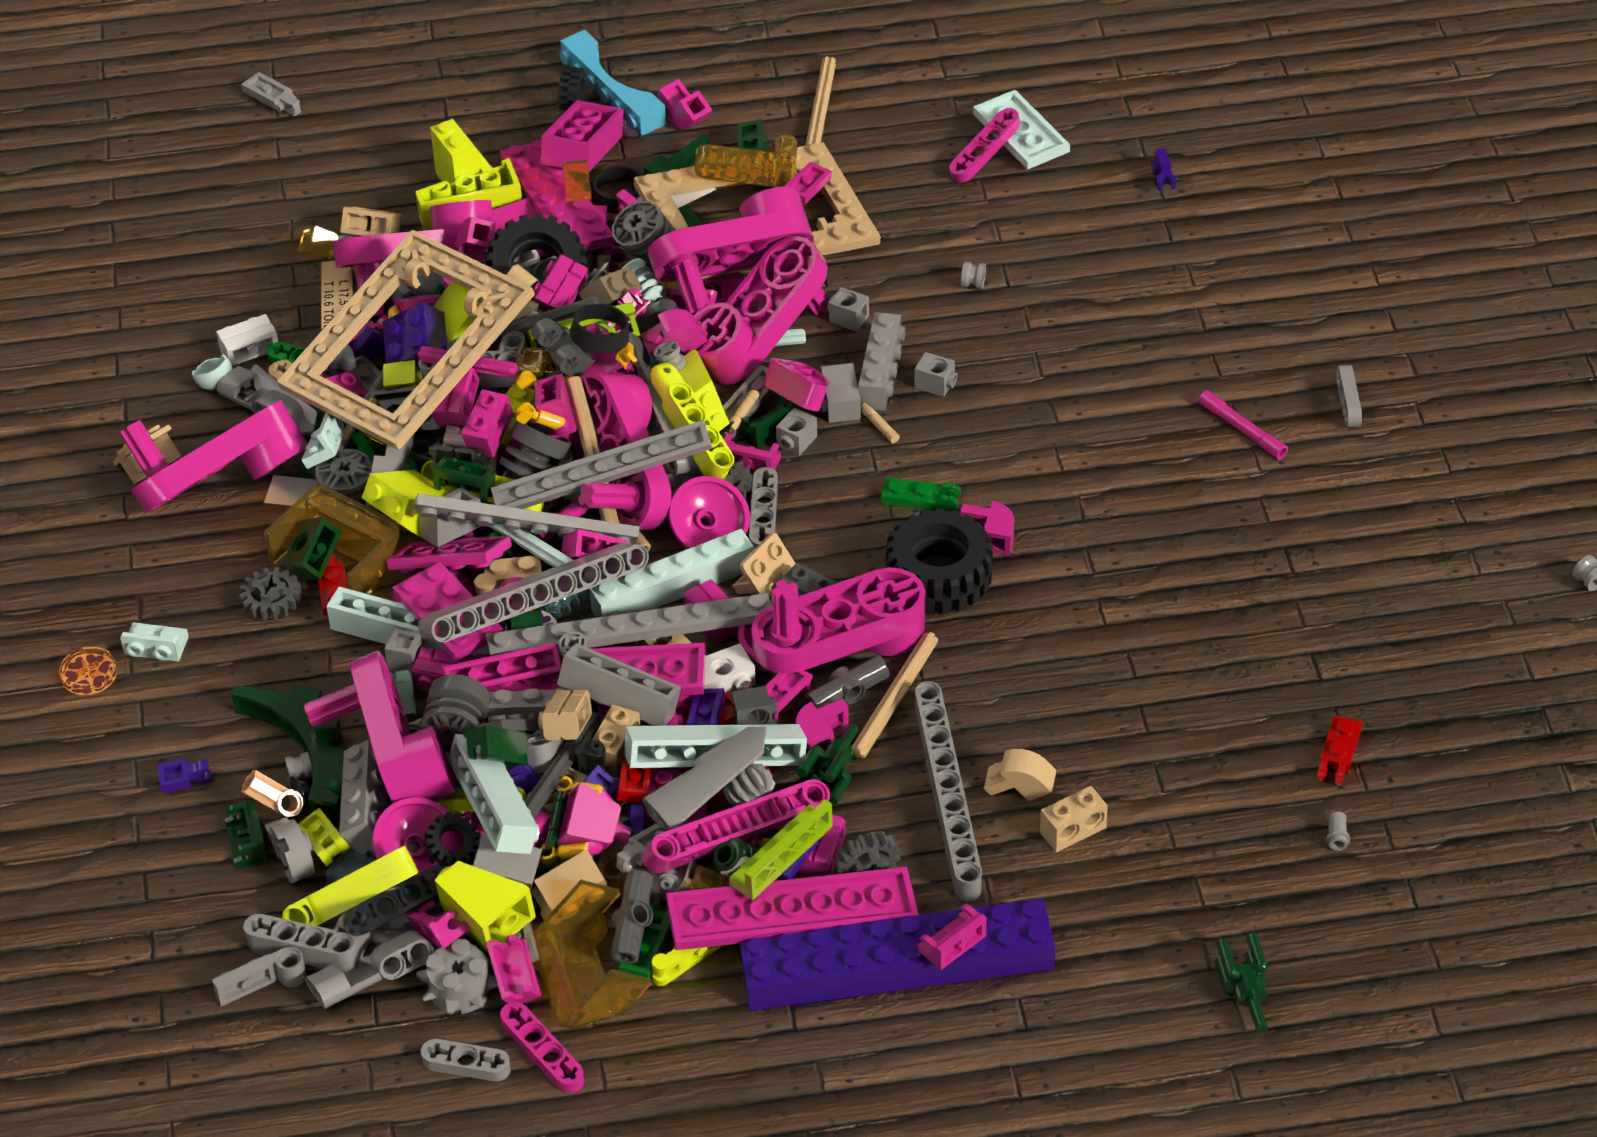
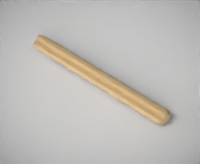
M825 56L822 59L806 145L821 143L836 66L834 57L829 58Z
M579 376L569 377L565 383L584 455L589 457L601 452L582 380ZM599 508L602 521L619 523L616 509Z
M924 633L852 745L854 757L858 759L860 757L865 758L937 645L938 639L934 636V633Z

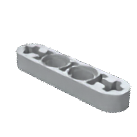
M770 467L759 468L753 474L749 540L753 544L754 549L762 542L760 541V534H765L766 538L770 533H775L778 475ZM767 479L768 487H763V480ZM762 497L771 499L768 503H760L757 500ZM760 517L770 519L767 523H759L756 520Z

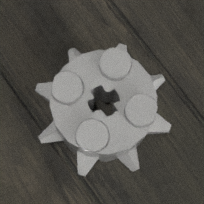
M457 939L444 949L439 948L428 956L426 961L427 968L417 972V977L428 983L429 991L422 997V1000L432 999L434 1005L448 1014H453L456 1010H461V1014H466L477 1010L479 1007H483L488 999L487 994L489 990L498 987L496 977L489 974L488 967L492 964L491 958H486L480 949L464 939Z

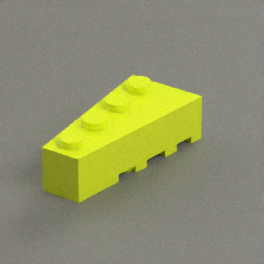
M510 158L502 160V165L492 168L491 165L482 167L481 173L472 176L465 173L458 176L455 182L443 181L415 191L418 214L423 229H432L430 207L434 205L471 200H491L492 210L522 200L521 186Z

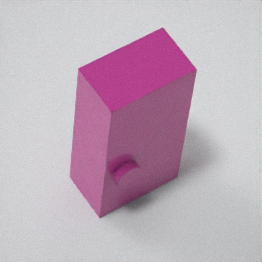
M576 100L542 135L541 164L589 173L622 137L624 109Z

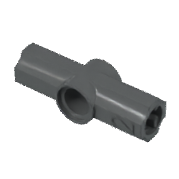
M880 655L873 656L851 669L840 667L830 675L827 682L805 693L804 701L806 704L812 702L816 709L842 698L846 704H854L863 697L866 689L888 678L889 669Z
M632 870L627 873L621 907L617 908L612 915L616 931L611 954L613 955L612 959L619 963L634 964L638 962L644 927L648 926L653 919V912L649 903L654 880L652 879L653 875L646 871Z

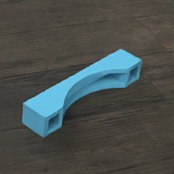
M586 30L560 40L561 51L559 55L563 64L569 67L584 68L586 73L585 80L589 89L594 90L601 100L609 106L624 109L623 119L631 129L636 130L643 136L666 125L665 105L651 92L627 87L614 80L604 71L599 63L598 42Z

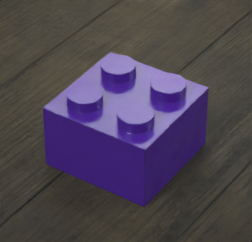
M424 301L382 322L386 364L415 360L419 368L418 351H420L422 346L447 350L444 312Z

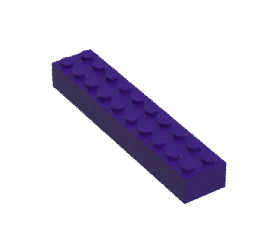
M1044 898L974 907L979 914H983L986 917V937L942 970L917 950V945L922 942L920 940L922 935L926 934L932 937L955 920L958 914L962 912L961 909L740 941V959L749 1011L1052 970L1055 968V943Z

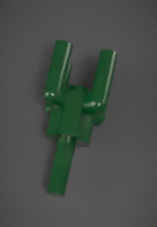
M850 724L841 739H833L831 743L826 744L824 749L819 745H813L796 770L800 777H806L815 764L816 769L808 780L816 779L822 781L825 779L830 783L836 780L837 783L830 792L829 802L832 805H837L852 781V776L845 769L854 754L853 749L849 746L859 732V728L855 724Z
M1253 932L1246 936L1250 951L1245 953L1247 962L1238 965L1234 962L1228 940L1226 938L1218 939L1216 946L1220 957L1215 959V964L1225 994L1228 996L1235 994L1238 1004L1249 1007L1256 1032H1265L1268 1029V1025L1260 1002L1267 998L1265 989L1267 983L1263 973L1267 970L1268 964L1258 934Z

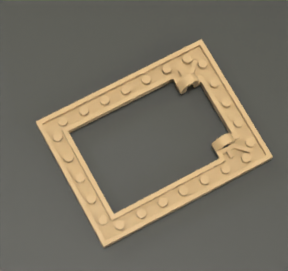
M824 142L634 177V187L642 201H651L656 204L673 227L679 230L689 227L671 197L672 195L784 174L790 182L809 162H813L832 171L831 180L821 191L835 213L833 215V223H827L824 217L818 218L816 224L818 231L812 232L814 236L813 244L822 256L880 245V234ZM754 267L746 268V269H741V270L730 271V272H725V273H719V274H714V275H709V276H703V277H701V278H702V279H705V278H710V277H716V276L731 274V273H734V272H741V271H746V270H752Z
M411 230L277 380V383L281 389L400 450L531 300L535 293L532 287ZM433 271L469 289L464 301V310L469 316L475 318L474 322L394 413L320 376L402 282L417 289L420 286L417 275L420 273L428 277ZM477 300L481 303L478 307L476 306Z

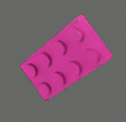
M510 535L454 539L439 547H436L429 541L411 542L386 559L388 570L400 569L401 573L412 572L417 568H424L426 570L439 562L444 566H449L450 570L460 569L466 565H474V568H483L489 566L493 559L503 556V552L509 549L512 543Z
M441 562L393 587L394 596L418 622L426 614L473 598L468 590ZM463 613L461 614L459 619L460 625L464 619ZM437 622V624L435 625V628H434L435 634L437 633V631H438V629H439V624H438V622ZM499 623L448 642H438V644L457 662L486 646L487 633L501 632L503 628Z

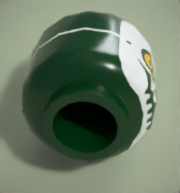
M730 838L715 849L713 855L714 867L722 875L730 877L757 851L751 844L743 840Z

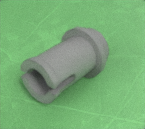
M1332 812L1327 817L1329 834L1326 836V843L1332 850L1341 851L1346 849L1350 843V835L1347 833L1346 827L1347 817L1342 812Z

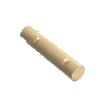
M750 390L729 421V426L731 427L729 433L733 434L737 430L742 419L746 417L760 396L758 391Z
M866 402L861 404V412L891 443H896L900 438L896 431Z

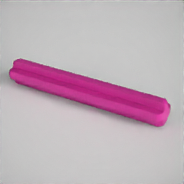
M422 346L420 351H418L419 360L425 363L437 364L448 350ZM482 356L472 366L475 372L506 378H514L518 372L515 362Z

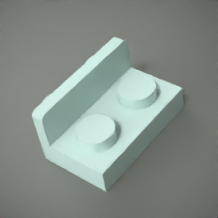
M327 412L320 428L311 434V439L306 446L302 462L307 469L334 457L345 433L343 422Z
M133 622L129 633L122 632L120 638L124 655L179 662L189 635L187 629Z

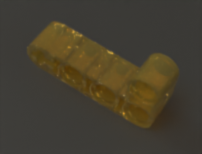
M780 135L775 140L773 152L702 145L696 150L694 171L698 177L703 179L784 187L794 178L797 160V140L792 135Z

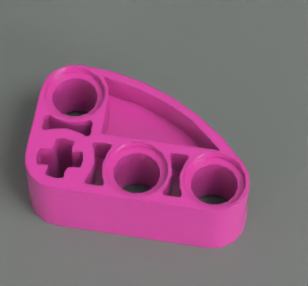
M777 358L771 359L763 385L793 403L812 411H820L829 384L828 379L813 367L801 362Z

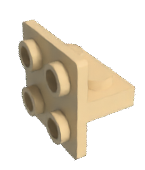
M168 424L163 428L157 425L148 430V433L169 465L182 456L167 434L172 429ZM126 444L123 445V448L116 452L118 457L113 461V464L115 466L121 464L135 485L147 477Z
M770 533L740 563L739 567L743 575L733 585L738 595L768 593L770 602H772V589L776 588L775 583L780 581L796 564L777 533Z

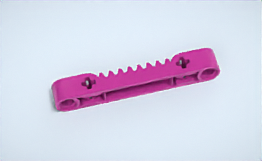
M808 780L660 833L653 838L643 851V864L651 872L663 873L695 861L701 856L704 857L712 851L714 853L717 846L728 841L730 838L747 841L751 837L756 838L761 833L764 835L770 830L775 831L779 827L784 828L809 804L816 808L823 800L829 801V789L820 780ZM657 850L663 852L665 856L660 855Z

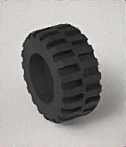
M534 213L533 218H527V214L519 216V221L514 222L512 219L506 222L505 230L499 228L495 232V240H490L488 253L486 254V266L505 275L510 271L513 261L522 253L530 250L547 251L556 258L562 254L572 259L573 262L587 267L586 250L584 244L580 243L578 233L576 231L570 232V225L565 221L561 224L557 223V217L549 215L548 219L542 218V214Z
M936 509V511L929 512V510L920 511L919 515L915 516V514H912L905 518V522L901 521L887 538L886 568L904 569L915 574L922 581L925 589L926 613L934 614L936 611L942 612V614H949L951 610H964L967 608V604L972 606L979 600V597L985 595L992 581L993 546L990 535L979 522L974 523L975 519L967 514L962 516L959 511L951 510V512H946L944 509ZM933 556H946L958 562L948 566H931L920 561Z

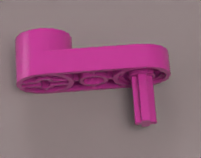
M787 186L774 187L752 195L739 207L741 218L683 228L659 237L648 248V257L655 277L665 282L678 281L686 309L694 315L700 309L710 305L701 277L754 267L769 248L787 237H805L813 243L814 236L799 193L795 188Z
M471 200L431 206L432 230L416 232L457 251V248H455L456 239L461 225L467 218L475 217L494 222L492 201ZM410 232L334 240L335 267H355L359 290ZM383 305L372 317L384 315Z
M793 236L776 242L765 252L726 303L710 304L693 315L700 323L708 339L706 343L695 350H697L710 378L715 383L730 385L748 378L759 367L805 307L815 316L820 311L823 313L828 311L827 302L829 298L821 288L826 280L828 267L825 258L808 238Z
M585 372L579 376L582 380L600 452L650 437L646 427L652 414V398L649 387L642 378L635 374ZM577 429V431H575V433H576V435H577V439H578V441H579V444H580V446H581V448H582L580 436H579L578 429ZM660 465L609 481V484L584 483L580 487L582 495L578 498L581 506L616 509L620 524L639 526V530H654L662 525L668 516L671 506V488L665 470Z
M282 400L264 408L171 465H168L141 420L119 432L148 478L131 489L145 514L241 458L252 478L256 480L306 450L308 442Z
M888 567L798 596V587L794 582L787 584L785 580H780L775 583L776 588L772 589V606L761 611L753 621L751 629L752 651L755 660L763 668L775 673L781 672L786 674L807 670L864 649L884 656L907 654L915 648L925 632V589L923 583L915 574L909 571Z
M379 651L350 661L354 680L353 685L304 705L312 727L362 708L376 762L393 803L406 798H425L437 801L458 793L452 768L433 727L430 726L411 734L396 684Z

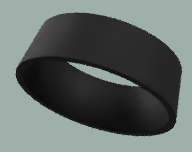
M624 165L611 166L601 170L593 181V203L595 205H607L608 213L619 214L617 197L607 196L597 188L603 183L614 179L634 181V177L642 176V174L635 168ZM637 191L631 194L636 199L640 197Z
M588 304L576 311L570 328V337L579 347L591 352H617L623 349L629 342V320L624 312L611 305ZM588 319H603L617 324L623 330L608 335L596 334L584 329L579 322Z

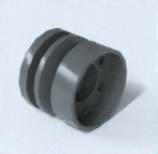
M638 201L630 204L618 214L612 226V236L627 254L630 260L636 258L643 259L651 271L653 269L648 257L649 246L659 237L676 231L660 208L651 201Z
M517 421L511 436L521 445L520 447L506 445L505 450L515 456V458L502 455L499 462L513 474L523 478L557 467L550 462V459L564 460L572 443L564 437L556 439L550 437L546 429L530 421L522 424Z
M337 450L334 457L317 464L315 468L321 509L327 517L334 521L354 522L369 515L366 501L361 497L373 464L370 458L359 450Z
M449 674L440 676L433 681L429 689L420 730L430 726L433 727L444 751L450 752L455 734L464 735V731L475 729L477 725L485 724L484 720L490 705L488 690L477 680L464 675Z

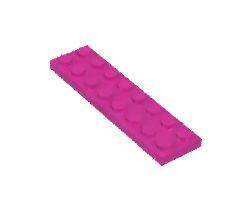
M536 140L521 146L513 145L508 149L500 150L501 161L510 158L521 190L526 198L529 199L537 214H542V218L546 219L551 215L557 217V223L561 224L565 221L569 224L570 232L576 231L578 233L580 243L584 244L586 251L615 245L612 231L569 170L541 164L542 140Z
M705 643L590 648L680 686L679 696L704 694ZM476 654L475 660L489 657V654ZM560 672L487 687L486 689L488 691H522L528 689L555 690L564 687L557 685Z
M907 867L773 881L754 900H751L732 886L666 893V903L675 951L738 944L740 941L918 915Z

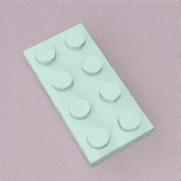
M1016 90L973 107V115L984 126L1003 109L1012 108L1018 112L1021 122L1020 127L1006 141L1004 146L1027 170L1070 152V144Z

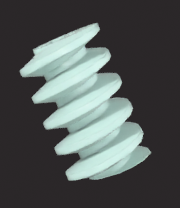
M633 259L623 267L630 266L631 270L636 274L638 282L643 288L640 290L642 295L639 298L650 300L651 302L648 305L661 299H669L666 296L667 289L656 279L654 273L651 272V269L643 259Z

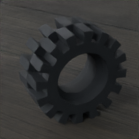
M564 66L559 77L560 82L558 83V107L560 111H567L576 100L585 101L586 92L585 69Z
M446 812L444 816L440 814L431 822L424 834L423 846H426L424 853L426 856L430 854L431 858L429 861L432 864L436 861L441 866L451 867L457 861L466 864L472 861L478 851L481 834L480 831L476 832L478 826L475 822L473 824L469 823L471 819L469 816L466 815L465 819H463L460 812H456L455 815H452L451 812ZM447 831L458 833L463 840L462 848L458 851L445 849L441 843V835Z

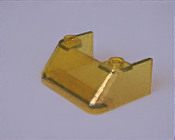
M325 485L310 488L264 531L269 561L275 564L287 553L303 519L323 517L342 531L335 549L359 561L347 574L349 589L368 595L384 581L388 571L386 559L394 554L400 537L399 526L395 520Z
M580 879L534 932L540 958L536 962L556 1022L560 1026L577 1028L621 1016L627 1012L652 984L650 978L613 969L605 976L596 947L607 934V924L603 913L620 895L619 889Z

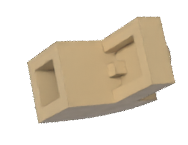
M1025 749L1006 750L1002 762L989 766L984 790L992 796L1015 788L1030 801L1052 793L1056 769L1045 758L1035 752Z

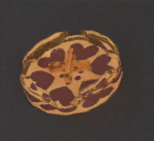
M83 647L79 649V652L73 655L71 652L60 663L59 675L63 687L69 692L77 695H93L111 686L116 679L118 669L115 659L106 649Z

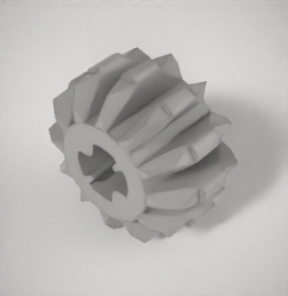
M754 764L751 767H747L724 786L722 791L726 795L725 798L728 803L735 807L766 796L774 789L775 782L772 779L773 776L768 769H765L763 764Z

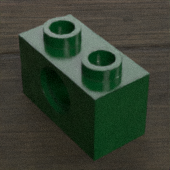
M323 517L303 519L281 564V568L289 570L290 575H296L297 580L300 582L321 580L342 531Z

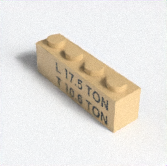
M335 261L322 262L321 329L327 326L358 291V287H356V270L354 268H336Z

